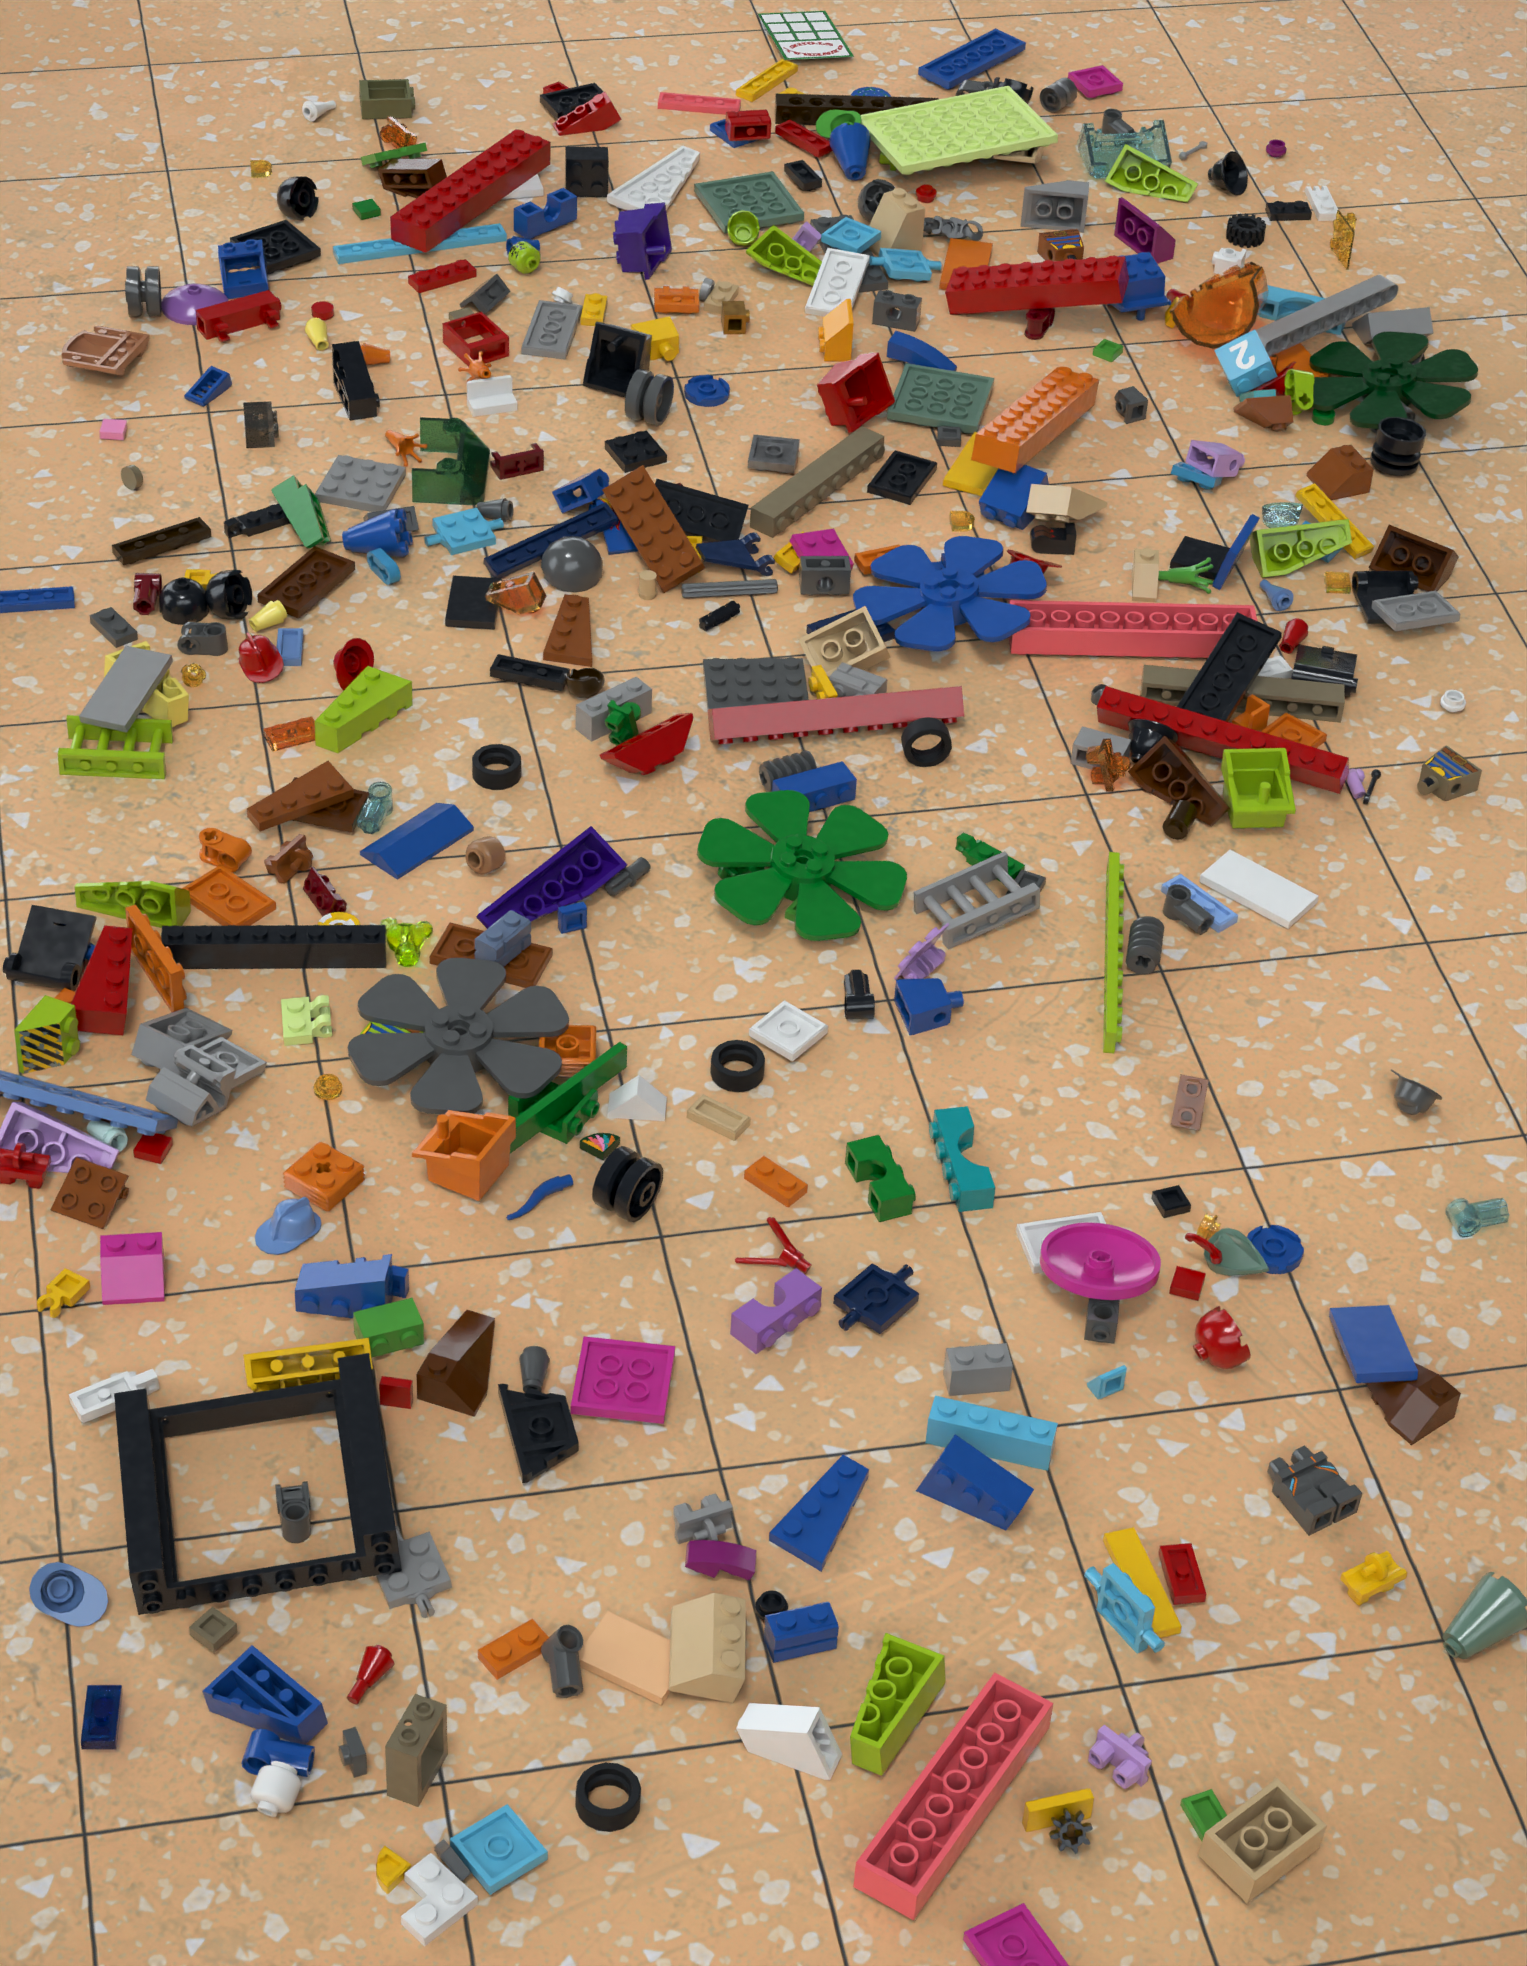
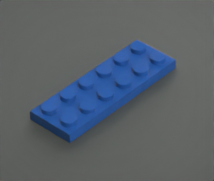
M995 28L919 67L918 75L926 78L927 81L940 85L944 89H951L962 83V81L968 80L1024 51L1026 42Z

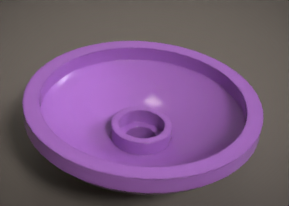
M197 283L186 284L167 293L162 299L161 308L163 314L171 321L184 325H197V309L226 302L228 298L215 287Z

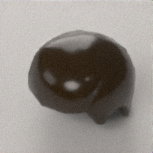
M595 668L572 669L570 676L567 673L564 674L569 692L579 698L594 696L602 689L605 683L604 675Z

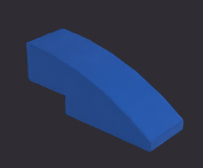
M895 331L888 341L887 357L908 362L909 364L951 371L957 370V366L936 348L911 335Z

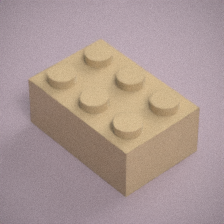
M1277 1778L1207 1830L1204 1834L1198 1856L1248 1904L1319 1849L1327 1825Z

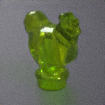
M390 917L382 919L380 925H386L387 946L395 952L397 962L404 967H411L417 964L420 957V949L425 939L430 938L433 934L432 924L428 921H420L415 924L397 923V919Z

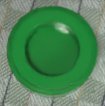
M1313 409L1312 421L1323 426L1334 423V410L1320 411Z

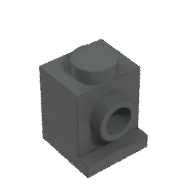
M1134 386L1118 390L1115 395L1116 410L1124 417V422L1129 424L1146 419L1148 399Z

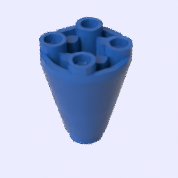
M391 509L348 528V531H343L342 540L345 550L367 554L369 551L381 548L392 557H405L409 555L408 546L413 544L411 531L406 529L407 514L405 509Z

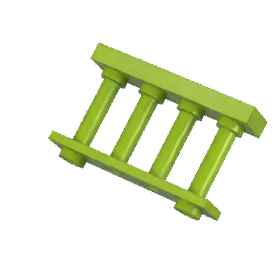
M67 715L68 739H72L71 748H59L58 750L60 775L165 780V752H160L162 743H173L172 720L136 718L128 732L81 723L79 716ZM83 740H99L97 749H81ZM109 741H125L123 751L107 750ZM135 743H151L149 752L134 751Z

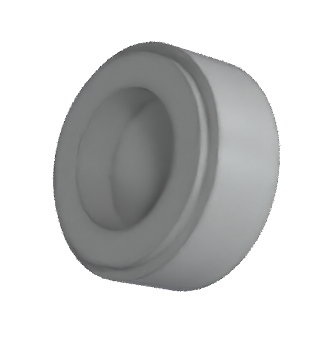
M704 279L699 299H707L714 288V280Z

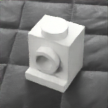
M1221 248L1219 252L1215 251L1212 258V264L1215 265L1214 273L1239 278L1244 269L1247 249H1242L1241 252L1235 251L1232 248Z

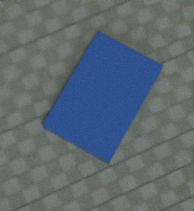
M1254 514L1250 515L1229 549L1212 583L1213 587L1218 590L1222 588L1242 555L1260 517Z

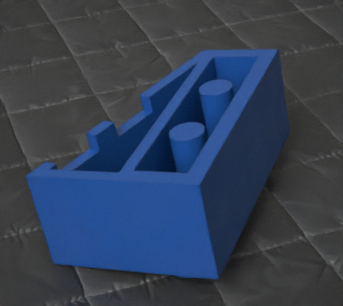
M392 1254L383 1255L381 1260L367 1261L365 1257L356 1258L354 1263L340 1264L338 1260L302 1264L295 1287L296 1311L353 1318V1312L391 1303L393 1299Z
M955 1434L916 1491L996 1527L1007 1530L1022 1510L1034 1489Z

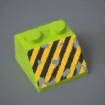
M45 995L14 1029L19 1072L25 1074L65 1065L72 1055L77 1054L80 1048V1040L78 1038V1019L76 1018L75 1005Z

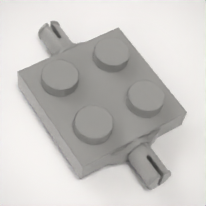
M396 1526L402 1571L388 1575H377L376 1578L389 1609L405 1604H417L423 1618H428L427 1612L431 1617L435 1610L429 1599L436 1593L452 1588L451 1579L430 1531L404 1540L399 1527Z

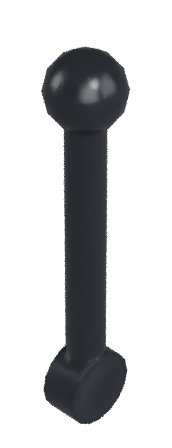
M1378 769L1371 772L1372 779L1364 796V804H1369L1375 783L1381 777V772Z

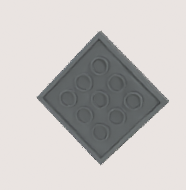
M803 658L703 659L707 712L708 709L809 700Z

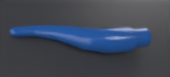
M571 1175L556 1176L540 1184L533 1191L525 1205L517 1212L507 1215V1220L523 1216L546 1196L572 1186L573 1179Z

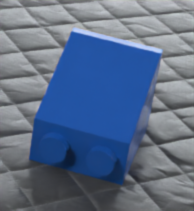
M1024 465L1016 473L998 468L979 500L981 514L989 520L995 519L1003 522L1008 527L1024 530L1035 518V515L1026 512L1031 484L1049 485L1047 473Z

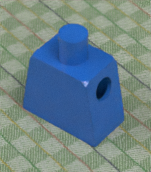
M599 468L552 491L561 512H567L604 494L602 489L609 486V476ZM580 488L581 496L576 497L573 491Z
M938 978L896 980L894 1002L909 1036L948 1025L951 1019L952 1008L963 1007L962 992H947L942 980Z

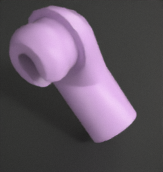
M1352 768L1349 769L1347 783L1353 798L1358 799L1366 793L1362 785L1365 775L1363 770Z

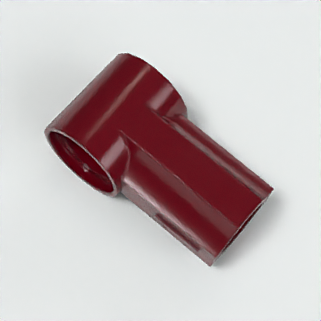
M135 573L133 609L139 612L140 615H149L150 612L155 610L157 596H160L162 591L161 573Z

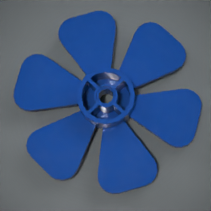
M957 536L947 540L944 544L945 569L936 570L924 550L916 545L899 546L871 563V573L874 577L916 588L865 586L859 588L853 594L855 610L866 606L875 625L887 623L921 608V611L895 630V641L900 646L906 648L940 652L951 648L955 644L954 626L968 622L975 635L985 642H999L1024 629L1031 621L1030 612L1026 608L987 598L1036 599L1046 593L1047 584L1040 566L1033 561L1027 560L1013 562L976 578V576L1000 560L1003 556V546L1000 542L991 539Z

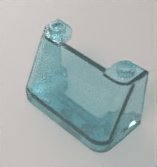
M1154 120L1151 128L1146 130V127H1141L1139 133L1102 134V129L1095 131L1093 123H1083L1077 145L1088 173L1092 177H1107L1125 144L1169 168L1172 164L1164 120Z

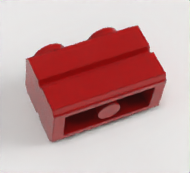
M767 109L726 112L725 131L729 141L771 138L772 123Z

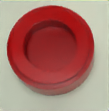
M326 301L314 303L311 306L312 316L321 320L332 318L334 316L333 304Z

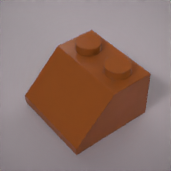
M1343 445L1331 448L1307 472L1306 476L1332 501L1369 493L1374 469L1352 445Z

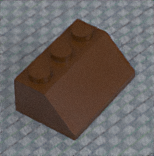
M1388 525L1369 569L1373 571H1413L1414 575L1418 577V589L1426 592L1438 591L1449 579L1459 556L1453 549Z

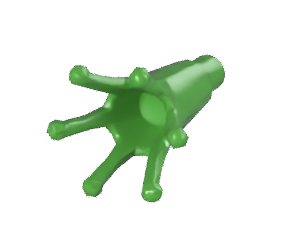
M1208 557L1205 561L1193 566L1159 571L1158 580L1189 584L1201 588L1210 594L1211 590L1207 587L1209 584L1212 585L1213 580L1201 578L1198 574L1208 571L1214 566L1210 564L1209 566L1199 568L1211 562V558Z

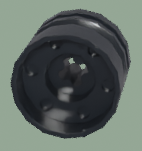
M1387 417L1382 419L1378 424L1375 436L1376 442L1373 445V451L1370 456L1371 464L1376 469L1390 475L1405 476L1415 473L1421 457L1420 451L1424 446L1426 430L1419 423L1407 418Z

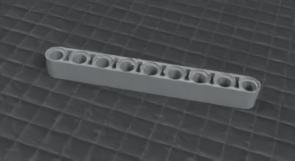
M1377 275L1256 329V332L1270 357L1391 302L1396 297L1399 287L1382 275Z

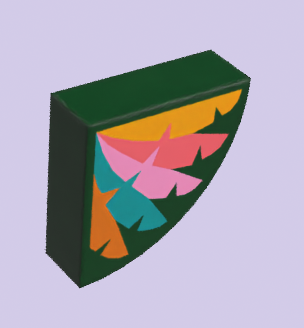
M596 1133L580 1140V1149L601 1160H604L620 1145V1137L610 1133Z

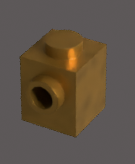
M722 301L721 323L723 334H746V323L750 322L749 309H745L744 301Z

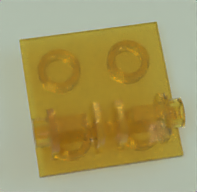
M1337 210L1336 219L1333 221L1334 232L1333 237L1330 239V248L1346 270H1349L1357 218L1354 213H1347L1346 216H1343Z

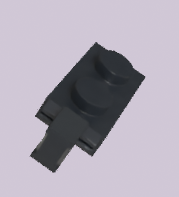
M274 504L224 521V533L228 538L241 534H246L250 537L291 523L280 504Z

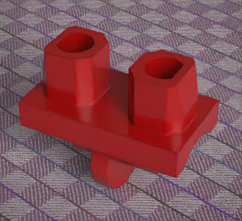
M19 1142L14 1150L0 1148V1183L11 1185L16 1182V1179L26 1180V1184L30 1188L40 1189L50 1166L51 1156L26 1152V1145Z

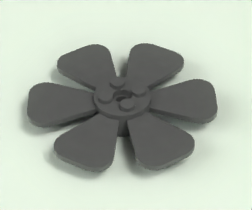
M449 958L442 961L436 968V976L446 1006L440 1009L411 977L403 974H392L382 978L358 1000L359 1015L367 1021L425 1032L360 1034L354 1037L347 1047L349 1059L360 1078L372 1086L389 1085L427 1060L431 1066L410 1092L411 1104L420 1112L445 1115L448 1110L475 1114L481 1109L483 1104L482 1091L475 1073L484 1068L506 1093L516 1098H530L537 1095L561 1072L562 1059L553 1050L494 1039L507 1037H553L563 1034L569 1026L567 1011L556 994L544 986L527 987L486 1014L483 1009L506 981V970L498 962L469 958Z

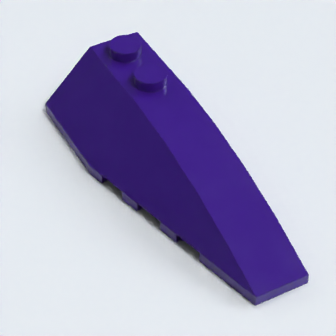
M590 826L476 917L487 929L509 911H514L533 921L558 910V907L570 905L589 897L628 864Z

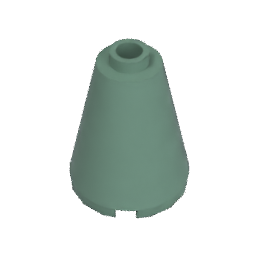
M1488 1572L1479 1580L1443 1634V1646L1449 1655L1454 1658L1467 1659L1527 1628V1611L1525 1609L1527 1599L1504 1576L1496 1579L1492 1577L1495 1572Z

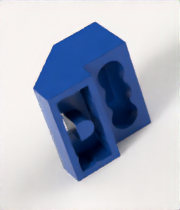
M250 239L240 243L228 242L218 245L223 290L228 299L245 297L269 290L267 264L262 239ZM254 266H260V268L258 269H248L246 271H236L232 273L228 272L232 269L239 270L242 268H252Z

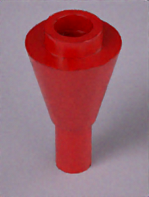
M381 1645L366 1647L357 1674V1681L346 1697L352 1704L358 1705L367 1689L373 1686L395 1665L394 1660L391 1658L392 1653L387 1648Z

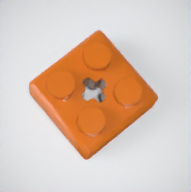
M569 1025L563 1034L553 1037H539V1047L555 1051L562 1059L561 1072L556 1078L572 1077L596 1059V1026Z
M318 1142L283 1172V1175H285L283 1177L285 1179L283 1181L285 1183L284 1187L300 1197L308 1198L309 1202L321 1209L330 1211L365 1180V1174L363 1173L365 1171L363 1169L364 1165L330 1147L328 1144Z

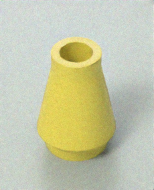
M320 318L308 320L305 333L317 350L327 349L329 343L326 323Z
M270 601L248 621L251 628L258 632L261 629L283 623L284 619L287 618V612L280 601Z

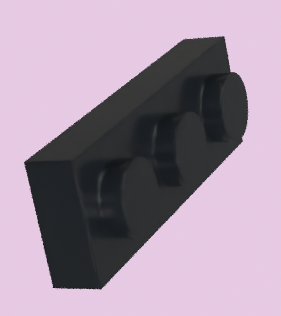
M500 654L496 656L490 667V677L557 691H563L566 685L564 674L567 673L570 676L569 668Z

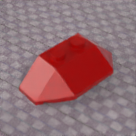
M676 714L614 748L601 753L600 758L629 773L641 772V775L650 774L656 770L655 766L673 762L675 760L674 756L684 751L694 718L693 714Z

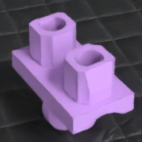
M1103 1725L1098 1730L1096 1743L1090 1749L1088 1756L1089 1763L1097 1769L1104 1768L1109 1762L1115 1766L1112 1777L1115 1783L1123 1789L1128 1788L1135 1782L1142 1787L1148 1781L1147 1772L1152 1762L1148 1758L1149 1753L1142 1748L1144 1737L1137 1732L1130 1738L1123 1733L1117 1735L1106 1725Z

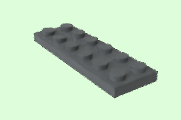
M840 215L839 217L829 218L819 217L818 219H811L810 225L822 234L843 218L853 219L852 215ZM821 239L818 241L824 254L827 248L838 249L821 242ZM870 248L860 253L874 256ZM868 264L858 293L888 290V280L880 266Z

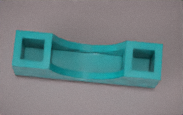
M968 1106L934 1110L933 1122H929L930 1138L936 1141L935 1151L937 1159H942L943 1178L949 1181V1196L951 1201L955 1200L959 1212L993 1208L995 1185L989 1167L974 1164L961 1154L966 1149L971 1148L973 1144L975 1126Z

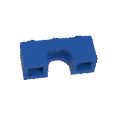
M561 188L547 194V203L544 209L531 201L515 207L514 231L524 238L532 239L535 236L576 220L577 196L565 188Z

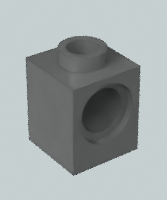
M1089 1298L1084 1340L1115 1343L1120 1300Z

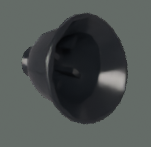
M1228 152L1224 158L1218 160L1208 170L1209 180H1212L1219 188L1228 190L1234 195H1241L1245 192L1248 183L1247 169L1243 159L1237 152Z
M1133 719L1128 722L1129 739H1131L1130 751L1132 753L1130 759L1134 763H1137L1164 736L1174 742L1178 741L1177 733L1162 723L1146 719Z

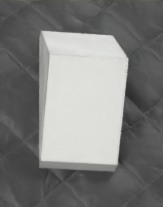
M638 1075L609 1094L607 1118L665 1121L667 1097Z

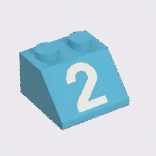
M1255 329L1214 350L1236 397L1278 377Z

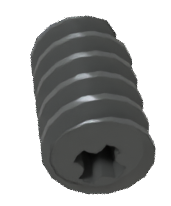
M805 750L800 754L794 753L791 756H783L781 759L775 758L772 761L763 762L759 766V775L765 791L772 792L773 780L816 769L817 766L810 751Z
M1140 917L1133 921L1130 926L1126 964L1131 971L1137 974H1151L1161 960L1165 927L1155 917Z

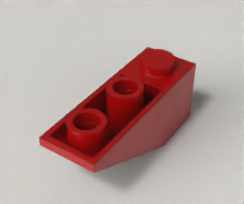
M603 92L594 96L587 103L576 107L569 114L560 117L552 124L558 135L563 136L602 131L622 119L607 93Z

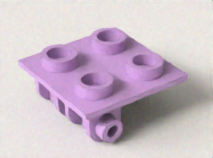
M945 924L940 930L935 927L924 938L926 941L923 943L918 941L909 950L908 953L910 955L906 956L897 966L900 971L894 979L897 980L901 975L904 979H924L942 964L946 954L934 944L950 924Z

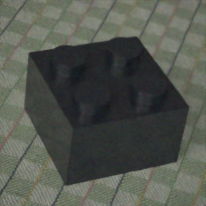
M565 146V189L577 197H607L608 147Z

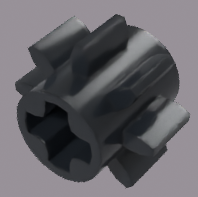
M1064 1808L1063 1816L1059 1819L1056 1817L1051 1818L1056 1826V1830L1050 1831L1049 1836L1051 1839L1060 1838L1057 1846L1059 1851H1063L1067 1846L1071 1847L1074 1853L1077 1854L1078 1846L1082 1843L1090 1845L1086 1832L1092 1830L1093 1827L1091 1823H1081L1084 1818L1081 1810L1076 1815H1072L1067 1808ZM1073 1824L1075 1827L1073 1837H1068L1066 1834L1068 1831L1067 1826Z

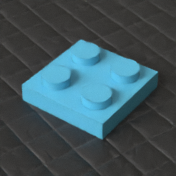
M848 217L843 218L821 234V242L833 248L854 253H862L881 239L880 230Z
M508 1804L450 1838L452 1849L489 1895L548 1860V1851Z

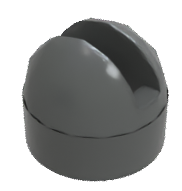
M1099 684L1092 690L1091 702L1093 704H1098L1106 686L1105 684Z

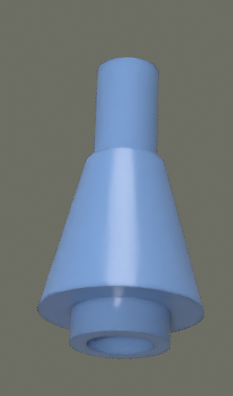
M1267 580L1260 582V588L1266 592L1276 611H1283L1290 607L1294 598L1292 591L1272 585Z

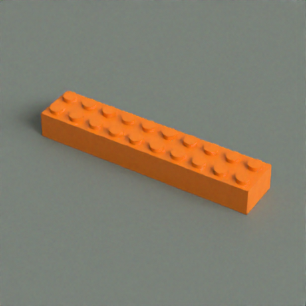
M1057 367L976 433L971 460L1016 473L1095 405L1100 379L1093 378L1089 373L1079 374L1072 372L1068 367Z

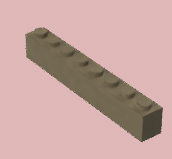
M863 426L858 428L752 506L750 528L772 538L781 531H784L789 525L799 520L800 517L827 499L828 496L839 490L848 481L854 479L856 475L867 469L876 460L880 459L885 452V436Z
M1144 665L1140 696L1177 706L1200 670ZM1257 676L1235 712L1239 713L1245 712L1247 697L1253 694L1270 705L1269 716L1280 717L1284 713H1288L1299 719L1341 723L1345 704L1344 684Z

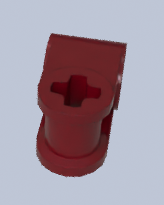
M1055 308L1029 309L1026 313L1028 324L1024 333L1025 337L1033 340L1043 338L1049 327L1053 324Z

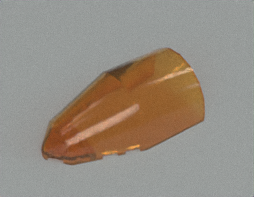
M1253 262L1245 263V267L1242 268L1238 265L1232 266L1223 272L1224 275L1216 274L1201 283L1199 291L1196 289L1191 290L1190 297L1187 295L1182 296L1170 310L1172 319L1181 334L1196 345L1212 349L1219 348L1247 334L1266 306L1269 291L1263 267Z

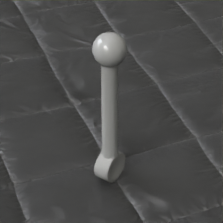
M1201 141L1198 146L1191 150L1181 152L1179 158L1185 160L1188 155L1201 148L1206 149L1207 142Z

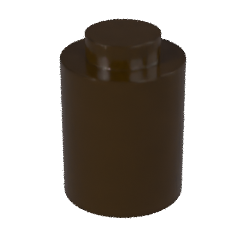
M1186 800L1175 802L1163 823L1165 834L1176 840L1185 838L1197 817L1196 807Z

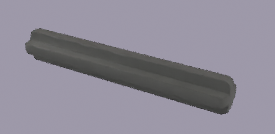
M776 579L682 584L681 587L683 598L775 594L778 591Z

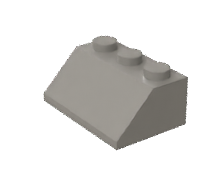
M1430 307L1367 313L1352 323V328L1362 343L1372 344V347L1373 337L1381 332L1417 333L1426 337L1433 334Z

